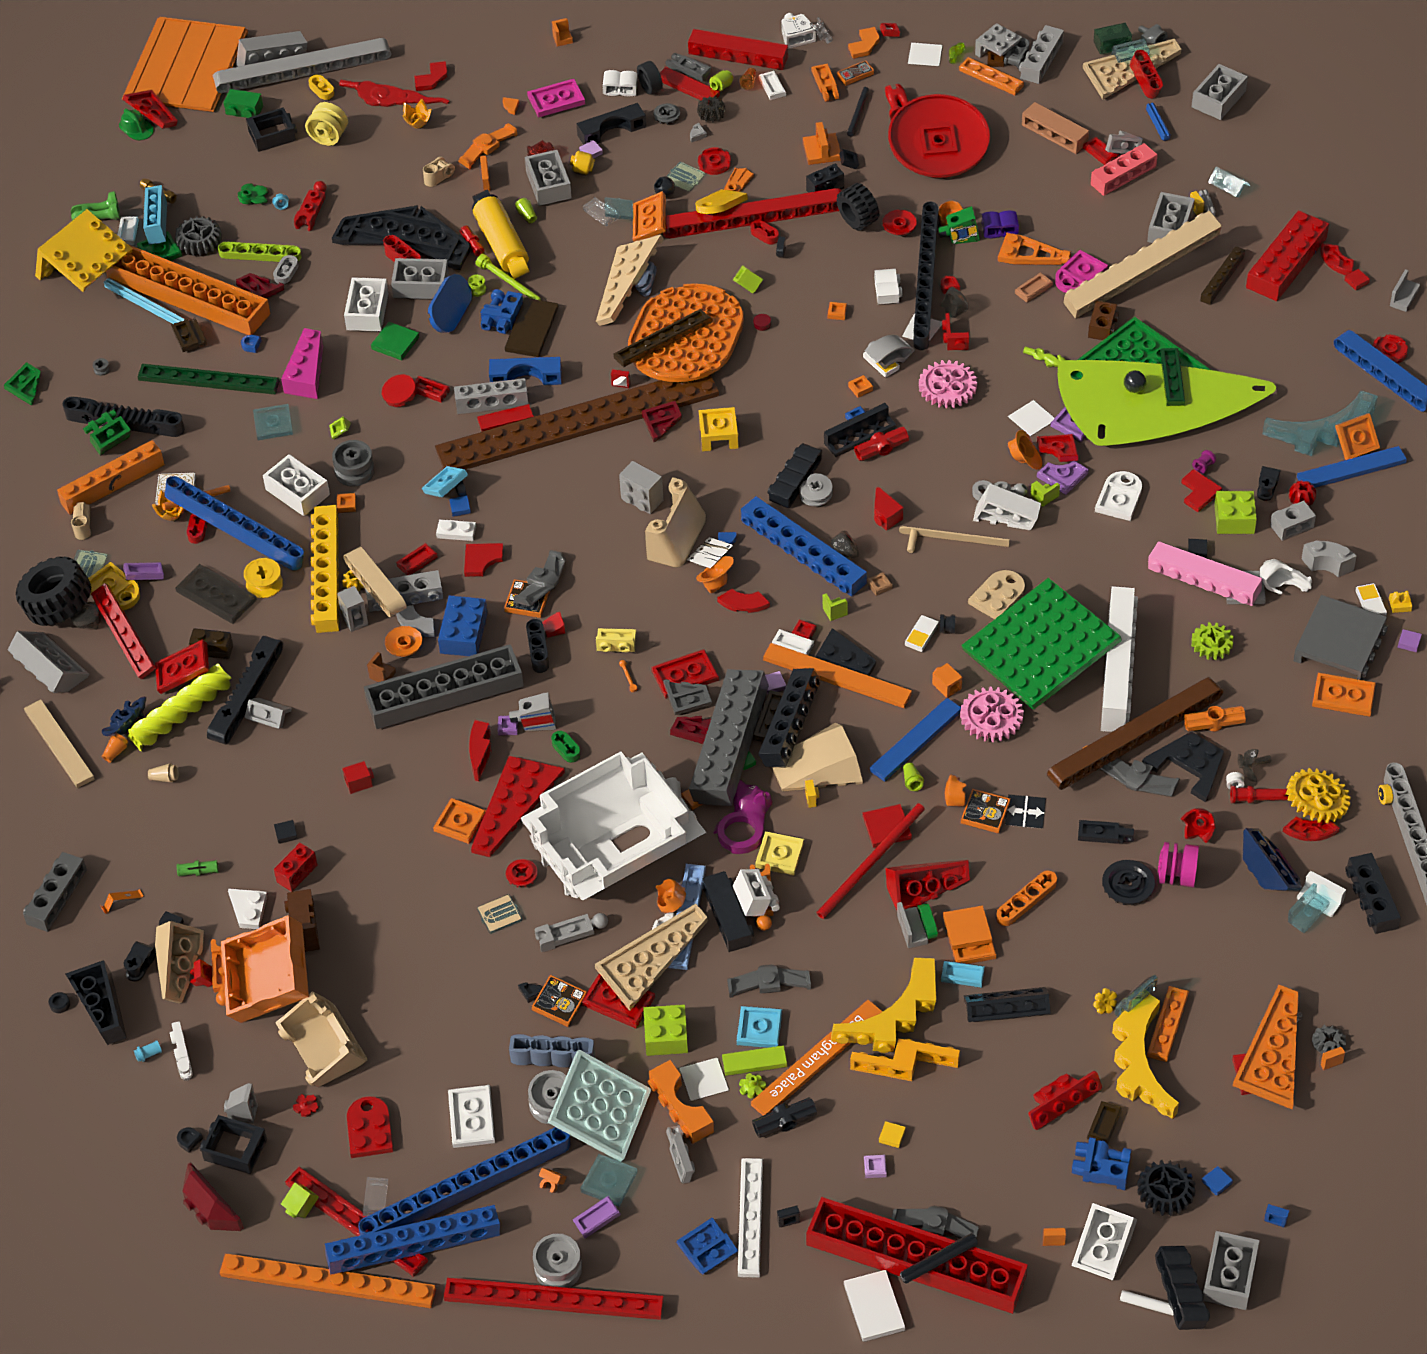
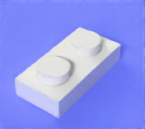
M439 519L436 536L440 539L473 541L476 522Z

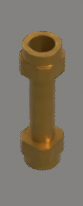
M143 178L140 181V187L143 190L155 186L149 179ZM163 190L167 202L174 203L177 195L170 190Z

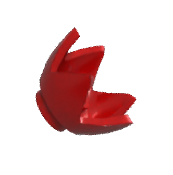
M1195 808L1186 812L1181 817V821L1186 824L1184 831L1185 839L1199 836L1207 843L1212 837L1216 828V822L1208 810Z

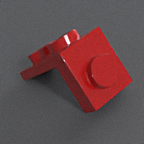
M946 313L945 320H942V331L946 330V333H943V343H947V351L969 350V332L951 333L949 313Z

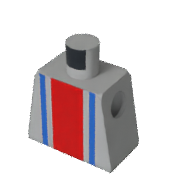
M548 692L520 699L519 710L509 712L510 722H522L525 731L556 729L555 712Z

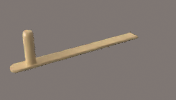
M906 526L899 528L900 533L910 535L907 547L909 553H913L915 550L917 536L1009 547V539Z

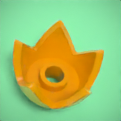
M421 99L415 108L404 103V115L402 116L406 123L414 128L423 127L431 115V109H427L424 100Z
M161 490L158 497V505L152 504V507L162 519L174 521L183 514L184 508L179 506L163 510L162 503L169 502L170 500L165 497V492Z

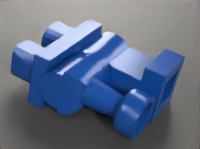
M495 289L491 294V303L485 304L480 312L481 329L488 331L491 329V326H494L499 333L505 334L508 329L512 330L523 303V294L507 291L505 295L503 291ZM511 297H515L517 300L511 301Z
M1089 1137L1088 1143H1076L1075 1156L1086 1158L1085 1161L1073 1160L1072 1173L1083 1176V1182L1115 1185L1117 1189L1125 1190L1132 1149L1123 1148L1122 1151L1110 1149L1105 1141H1096V1138Z

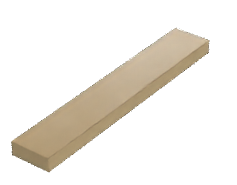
M42 700L25 707V713L76 788L95 780L93 774Z

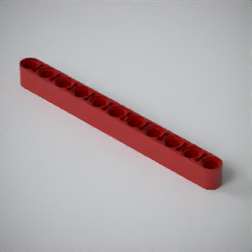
M834 188L742 203L723 212L713 214L692 211L667 215L666 232H663V236L671 239L750 226L755 220L770 223L839 211L837 194L842 190Z

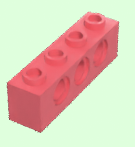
M1145 143L1135 147L1126 154H1122L1115 160L1095 169L1091 174V185L1105 196L1155 168L1158 154Z

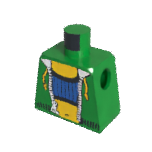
M972 206L947 215L948 225L938 227L940 238L950 236L952 244L980 241Z

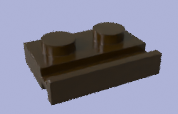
M193 317V320L190 321L187 319L171 324L182 352L199 348V345L202 344L207 345L196 317Z

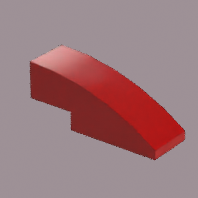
M475 720L470 734L469 752L475 781L479 782L492 752L489 740L491 731L489 723Z

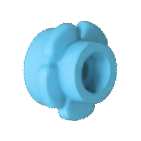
M280 193L273 198L272 203L275 208L284 210L288 207L289 198L287 195Z

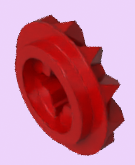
M526 859L515 860L506 869V879L510 885L514 884L517 888L519 886L527 887L528 884H533L535 878H537L536 865ZM518 872H520V873H524V872H525V876H522V875H521V876L518 877Z

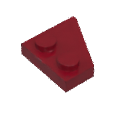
M252 273L236 279V285L239 288L263 298H268L284 290L283 283L279 282L276 285L270 283V279L259 277Z
M676 401L642 410V417L653 442H656L682 419V414Z
M702 716L677 717L670 729V735L704 744L711 719H702Z

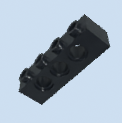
M1367 853L1349 857L1348 865L1345 867L1346 875L1353 882V891L1360 898V907L1367 914L1369 927L1373 928L1375 934L1398 929L1401 917L1373 854Z

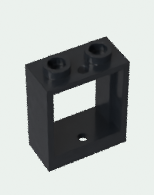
M284 107L246 118L248 132L258 152L296 141V126L294 123L292 124L290 113H286ZM279 124H284L286 128L261 136L259 130Z
M218 1115L215 1122H212L210 1125L207 1139H204L200 1146L204 1161L251 1174L267 1141L265 1128ZM224 1131L250 1139L241 1159L215 1151Z

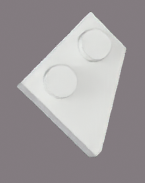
M228 889L239 927L247 929L260 928L267 900V892Z

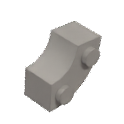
M887 335L870 342L864 351L883 369H886L894 362L904 363L915 349L900 336Z
M1314 541L1304 544L1301 559L1311 571L1326 570L1340 577L1354 571L1357 556L1347 547L1329 541Z

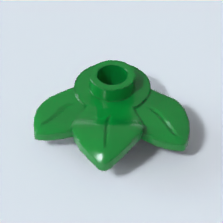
M245 184L241 187V191L238 192L239 202L242 204H251L252 202L255 204L267 203L264 195L268 193L269 189L262 185Z

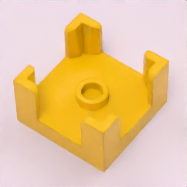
M735 407L699 410L702 452L711 451V441L729 440V448L738 449Z

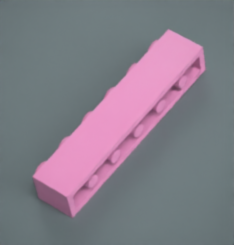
M1159 541L1149 555L1148 569L1217 593L1223 597H1231L1243 604L1253 606L1262 590V578Z

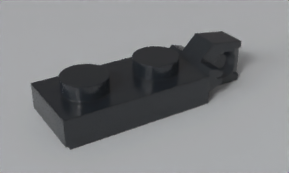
M1079 820L1078 841L1116 844L1133 842L1134 829L1124 828V826L1116 822Z

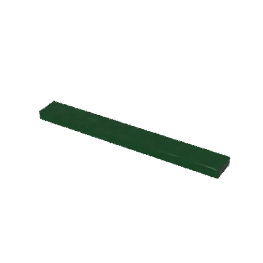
M142 364L137 376L138 381L276 395L280 382L279 377Z

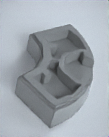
M413 605L407 606L405 610L396 614L401 626L416 628L423 637H435L433 618L420 616L415 611Z

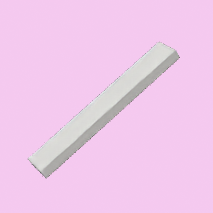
M742 1158L738 1277H760L763 1159Z

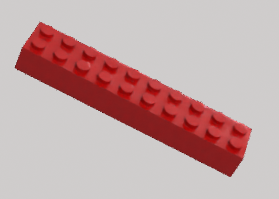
M821 1197L806 1232L807 1246L882 1271L886 1270V1272L900 1276L901 1271L955 1242V1240ZM972 1247L912 1281L1013 1314L1027 1278L1028 1264Z

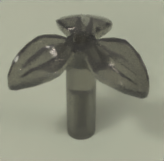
M1258 749L1246 751L1244 757L1242 754H1238L1239 768L1244 766V775L1253 782H1257V778L1251 768L1271 763L1272 761L1269 755L1257 757Z

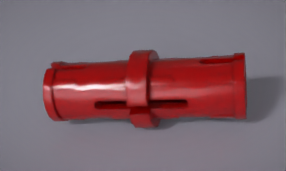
M468 225L461 227L460 233L469 243L475 256L483 254L485 249L479 243L477 235L473 234Z

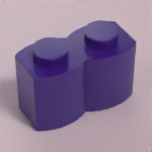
M1008 210L1000 213L990 211L982 214L981 223L984 237H1005L1006 233L1018 235L1019 223L1015 211Z

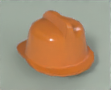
M1018 430L1016 437L1008 442L1012 457L1020 463H1027L1035 470H1040L1042 458L1027 432Z
M721 557L711 568L707 567L697 575L696 580L702 582L709 593L716 592L727 584V571L734 563L733 557Z

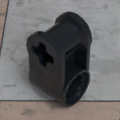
M1262 466L1257 490V497L1260 500L1269 501L1273 498L1279 481L1280 469Z
M138 941L133 944L131 951L123 962L124 968L127 970L126 977L128 980L136 982L144 977L149 966L155 960V947Z

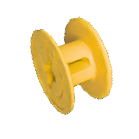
M258 558L251 561L244 569L246 589L252 596L269 598L281 590L283 579L280 575V567L273 559Z

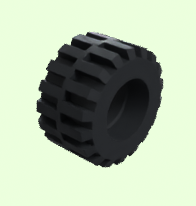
M855 183L837 194L838 209L843 219L853 229L857 231L862 230L878 220L880 214L876 199L863 184Z

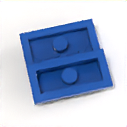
M713 1217L676 1242L702 1275L738 1252L726 1233L722 1232Z

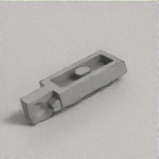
M680 1125L667 1127L666 1133L670 1142L669 1149L682 1184L690 1183L695 1167L693 1161L689 1159L688 1146L682 1139L684 1133Z

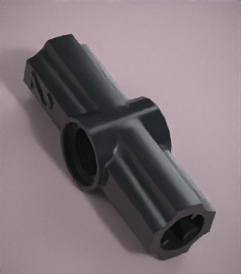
M808 1097L791 1105L787 1103L780 1104L771 1113L752 1120V1125L757 1137L761 1138L779 1130L782 1132L790 1131L796 1127L798 1122L816 1116L817 1110L813 1100Z

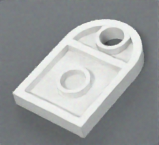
M1126 471L1111 474L1105 481L1095 506V512L1131 521L1142 492L1141 480L1135 474ZM1127 479L1130 482L1124 483L1122 480Z

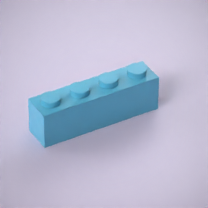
M162 185L145 188L143 228L148 243L159 244L166 242L167 200Z

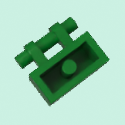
M114 410L103 413L102 417L95 421H90L83 428L86 434L93 431L90 434V442L99 455L104 454L130 437L131 430L123 418L119 416L114 420L112 419L117 416ZM104 423H107L105 426L99 429V426L103 425Z

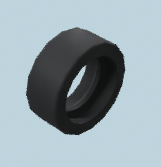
M647 61L637 66L639 82L647 94L651 95L663 88L660 72L652 61Z

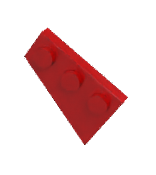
M153 90L130 93L123 96V101L162 129L177 126L178 120Z

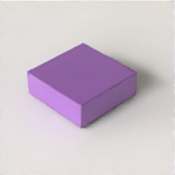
M1403 629L1398 648L1417 652L1422 634Z
M498 716V735H518V722L511 723L509 716Z

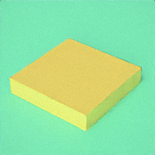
M765 831L755 868L765 869V864H769L770 871L794 876L804 845V839Z

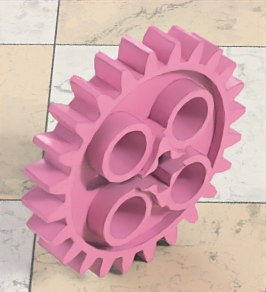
M941 360V364L934 362V367L928 365V370L923 369V374H920L919 392H922V397H926V402L931 400V405L938 403L939 408L942 404L945 405L946 409L948 405L955 408V404L961 407L962 401L968 403V399H973V394H976L977 377L974 376V371H970V367L964 368V363L958 365V361L951 364L950 360L947 363Z
M983 687L981 693L975 690L974 695L968 694V699H964V705H961L960 718H962L961 724L965 725V731L970 730V735L976 733V739L982 736L984 737V742L988 738H991L992 742L995 741V738H998L1001 742L1002 736L1009 739L1010 733L1015 735L1016 729L1020 730L1024 711L1022 710V704H1019V699H1014L1013 693L1007 695V690L1000 692V687L996 691H993L992 687H989V691H986Z

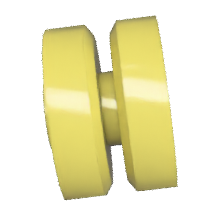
M319 103L306 121L305 128L308 135L314 141L326 146L334 145L348 125V117L342 109L332 103Z

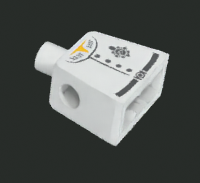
M787 13L784 19L781 20L782 35L785 45H788V49L816 42V29L803 14L794 16L793 13Z

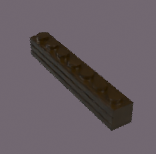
M1237 246L1234 247L1201 293V302L1211 305L1243 260L1245 249Z

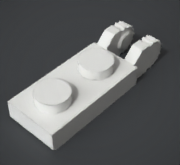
M178 1021L172 1023L173 1031L170 1032L172 1044L176 1043L177 1049H174L176 1061H178L177 1067L180 1077L186 1081L192 1078L193 1073L182 1027Z

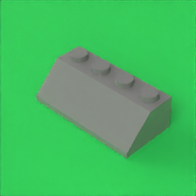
M17 631L8 648V651L13 654V658L25 665V669L32 672L36 679L48 686V690L53 693L68 692L89 676V673L44 632Z

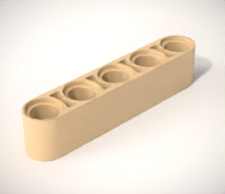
M362 547L344 555V560L349 569L388 617H392L407 608L403 597Z

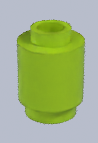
M728 70L720 71L710 78L711 88L722 91L732 84L733 75Z

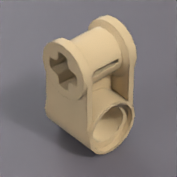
M437 157L434 161L423 167L424 184L429 187L436 186L454 173L455 166L451 163L448 164L443 157Z

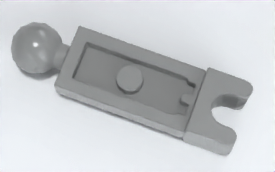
M597 913L590 920L588 914L550 926L546 924L535 928V937L537 940H540L541 952L555 949V946L593 935V927L598 929L606 927L608 918L603 913Z

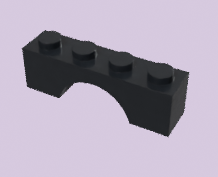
M635 103L576 123L577 136L583 145L593 140L598 144L601 143L602 135L610 129L622 128L634 132L646 128V115L640 105Z

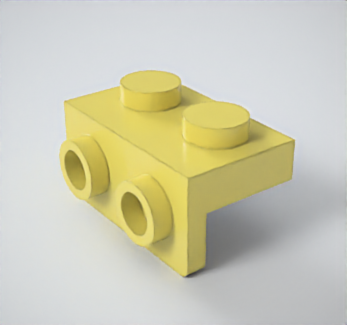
M598 628V635L596 637L597 651L635 652L636 629Z

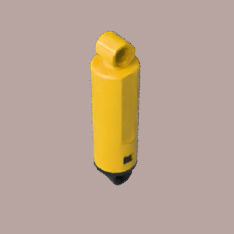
M488 189L472 196L474 200L472 213L481 231L487 238L502 270L511 273L513 279L529 273L530 271L527 266L528 254L498 196L490 194Z

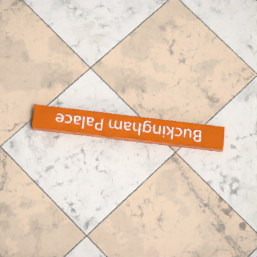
M867 1000L841 1023L866 1020L883 1011ZM831 1031L751 1101V1106L763 1116L771 1113L776 1106L783 1104L851 1043L840 1044L838 1042H831Z

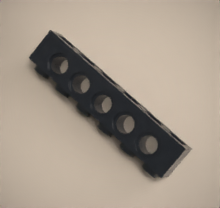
M814 668L793 669L759 751V756L765 767H786L792 756V751L798 741L800 731L803 729L804 721L809 714L816 691L820 686V677Z

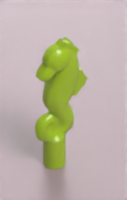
M1025 346L1023 350L1024 354L1031 355L1036 360H1045L1047 367H1058L1059 363L1065 361V358L1061 355H1058L1056 358L1050 353L1044 354V350L1041 348L1033 349Z

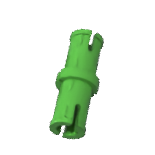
M195 860L194 863L177 864L178 876L194 874L201 876V874L218 873L217 860L205 862ZM206 867L203 869L189 870V868Z

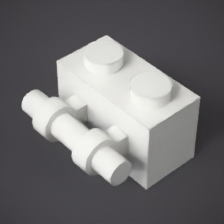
M759 869L740 870L733 888L745 916H764L768 906L771 907L772 911L779 910V900L772 891L771 881H768L766 876H761Z

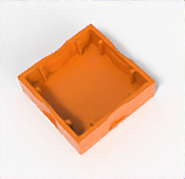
M288 915L267 923L254 931L244 932L221 941L222 965L225 973L226 1016L242 1023L309 997L303 926L301 922Z

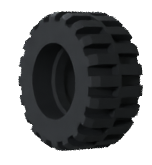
M57 556L54 559L48 558L47 561L37 563V566L30 568L29 572L22 576V580H19L15 594L16 600L29 620L37 625L47 626L49 624L52 626L58 622H65L66 619L72 618L76 612L79 613L82 610V606L87 604L88 598L91 595V583L76 560L65 556Z

